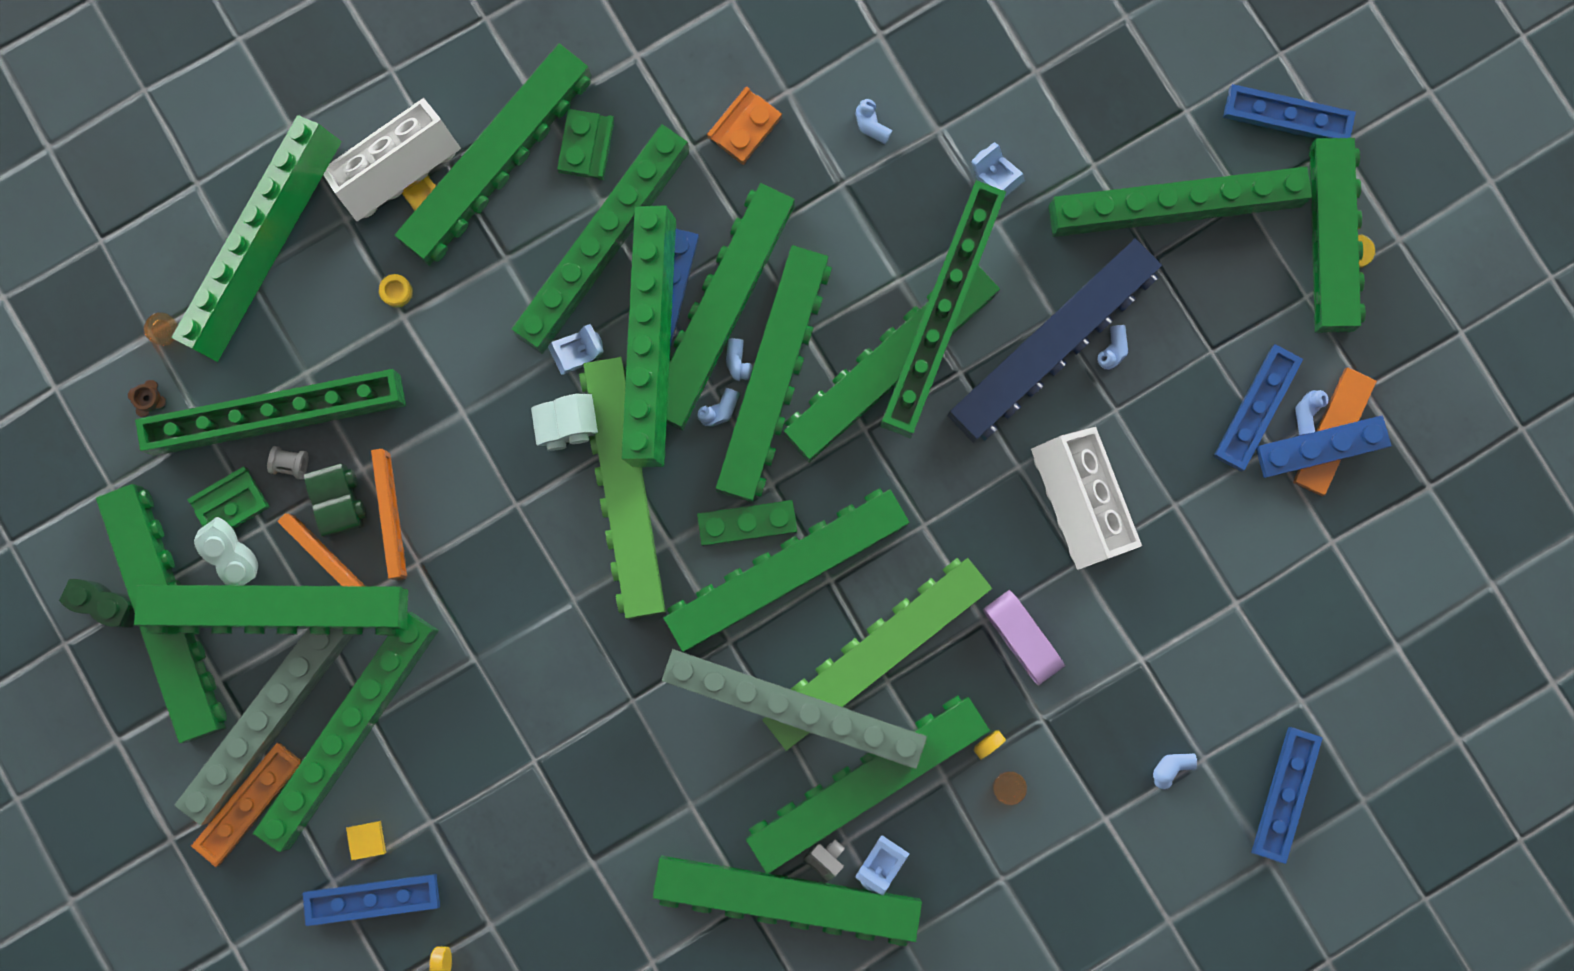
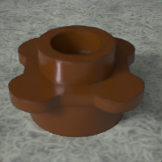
M147 380L145 384H140L128 392V398L133 406L136 407V414L140 417H147L152 410L156 408L162 409L166 405V399L160 395L158 383L154 380ZM145 396L150 397L149 401L144 400Z

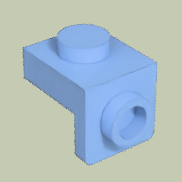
M996 143L979 152L976 158L972 160L977 180L1007 191L1005 197L1025 181L1023 173L1003 157L1000 146Z
M591 324L584 326L578 333L551 342L548 346L561 375L584 367L583 363L596 361L604 352L601 337L598 333L594 332Z
M881 835L855 877L860 880L862 886L867 890L884 895L909 853Z

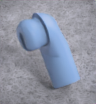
M869 99L862 100L856 108V118L860 131L886 144L892 130L877 122L876 104Z
M1125 325L1110 327L1111 344L1097 356V361L1102 368L1113 369L1128 355Z
M730 338L727 344L726 366L733 379L740 381V379L750 380L752 365L750 363H742L744 340Z
M725 388L719 404L710 407L702 406L698 410L697 416L699 421L705 426L713 427L730 420L740 393Z
M1310 391L1296 405L1295 412L1299 436L1315 432L1313 416L1321 407H1325L1328 404V396L1324 391Z
M1195 753L1164 756L1154 769V784L1160 789H1168L1180 770H1196L1197 758Z

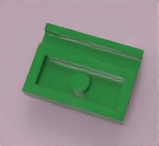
M568 109L557 167L558 173L604 180L614 125L613 116L607 117L597 113Z
M244 466L187 499L194 508L195 514L203 527L218 517L226 521L234 529L270 508L255 480L252 479L248 468Z

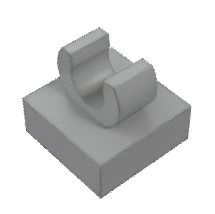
M836 840L825 849L818 844L809 851L803 860L826 881H829L844 867L837 860V857L845 848Z

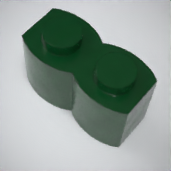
M340 463L304 474L307 492L313 505L314 516L321 537L328 538L364 527L363 519L367 518V514L362 500H357L355 497L354 488L358 487V483L353 469H348L346 465Z
M81 579L68 580L59 600L64 607L76 613L90 614L94 620L106 626L133 627L135 612L128 595L113 593L106 586L98 582Z

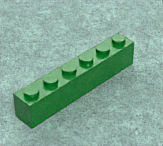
M1316 138L1309 147L1315 333L1354 332L1361 327V323H1364L1366 315L1365 305L1360 304V292L1363 291L1365 283L1363 272H1359V260L1363 258V242L1358 241V229H1361L1362 211L1357 210V198H1360L1361 181L1356 179V167H1359L1360 150L1355 148V138Z

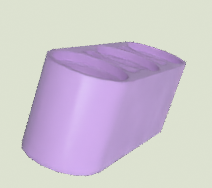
M1010 590L983 608L989 621L1038 686L1065 667L1058 653L1018 598Z

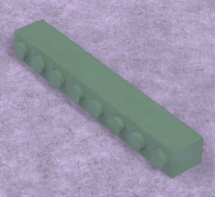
M307 629L174 806L199 825L209 824L234 795L354 635H343V629H330V635L309 634L310 629Z
M672 649L662 678L663 682L915 769L917 768L927 736L674 649Z

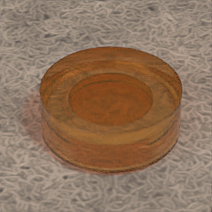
M155 313L146 320L144 333L154 344L166 346L175 341L171 337L178 323L166 313Z
M1006 771L999 774L994 780L993 792L1000 802L1014 805L1024 799L1027 785L1021 775L1012 771Z

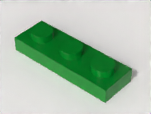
M793 500L697 514L702 546L797 533Z

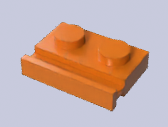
M746 86L707 133V137L744 165L780 121L782 113L759 95H755Z

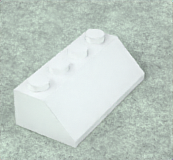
M423 98L332 161L323 175L356 221H359L374 214L377 208L387 200L397 198L401 195L404 188L414 181L424 179L429 174V171L440 163L450 161L461 148L439 116Z
M1096 427L1059 436L1031 449L1035 466L1041 474L1046 487L1047 497L1053 505L1058 518V525L1063 531L1069 547V554L1077 570L1142 546Z

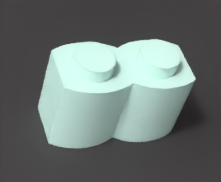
M592 394L567 395L531 408L537 446H547L548 451L567 448V442H570V444L588 442L589 436L598 433Z
M216 517L198 530L194 539L198 553L208 563L216 566L218 576L227 586H244L256 577L258 561L254 553L247 546L238 542L234 530L226 521Z

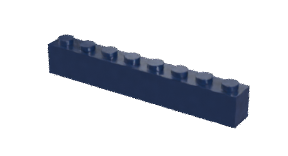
M1135 238L950 410L947 416L973 443L979 438L986 441L998 429L995 423L1002 416L1008 420L1021 408L1018 401L1026 394L1030 398L1033 397L1044 386L1041 380L1049 372L1054 377L1068 364L1064 358L1072 351L1076 355L1080 353L1090 343L1087 337L1094 330L1100 334L1113 321L1110 315L1119 308L1121 312L1127 309L1136 300L1132 294L1140 287L1146 291L1159 278L1155 273L1162 265Z

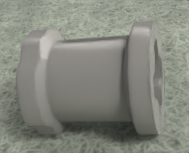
M273 446L267 461L268 473L274 475L278 472L291 474L296 479H303L308 468V452L299 451V453L283 451L280 447Z

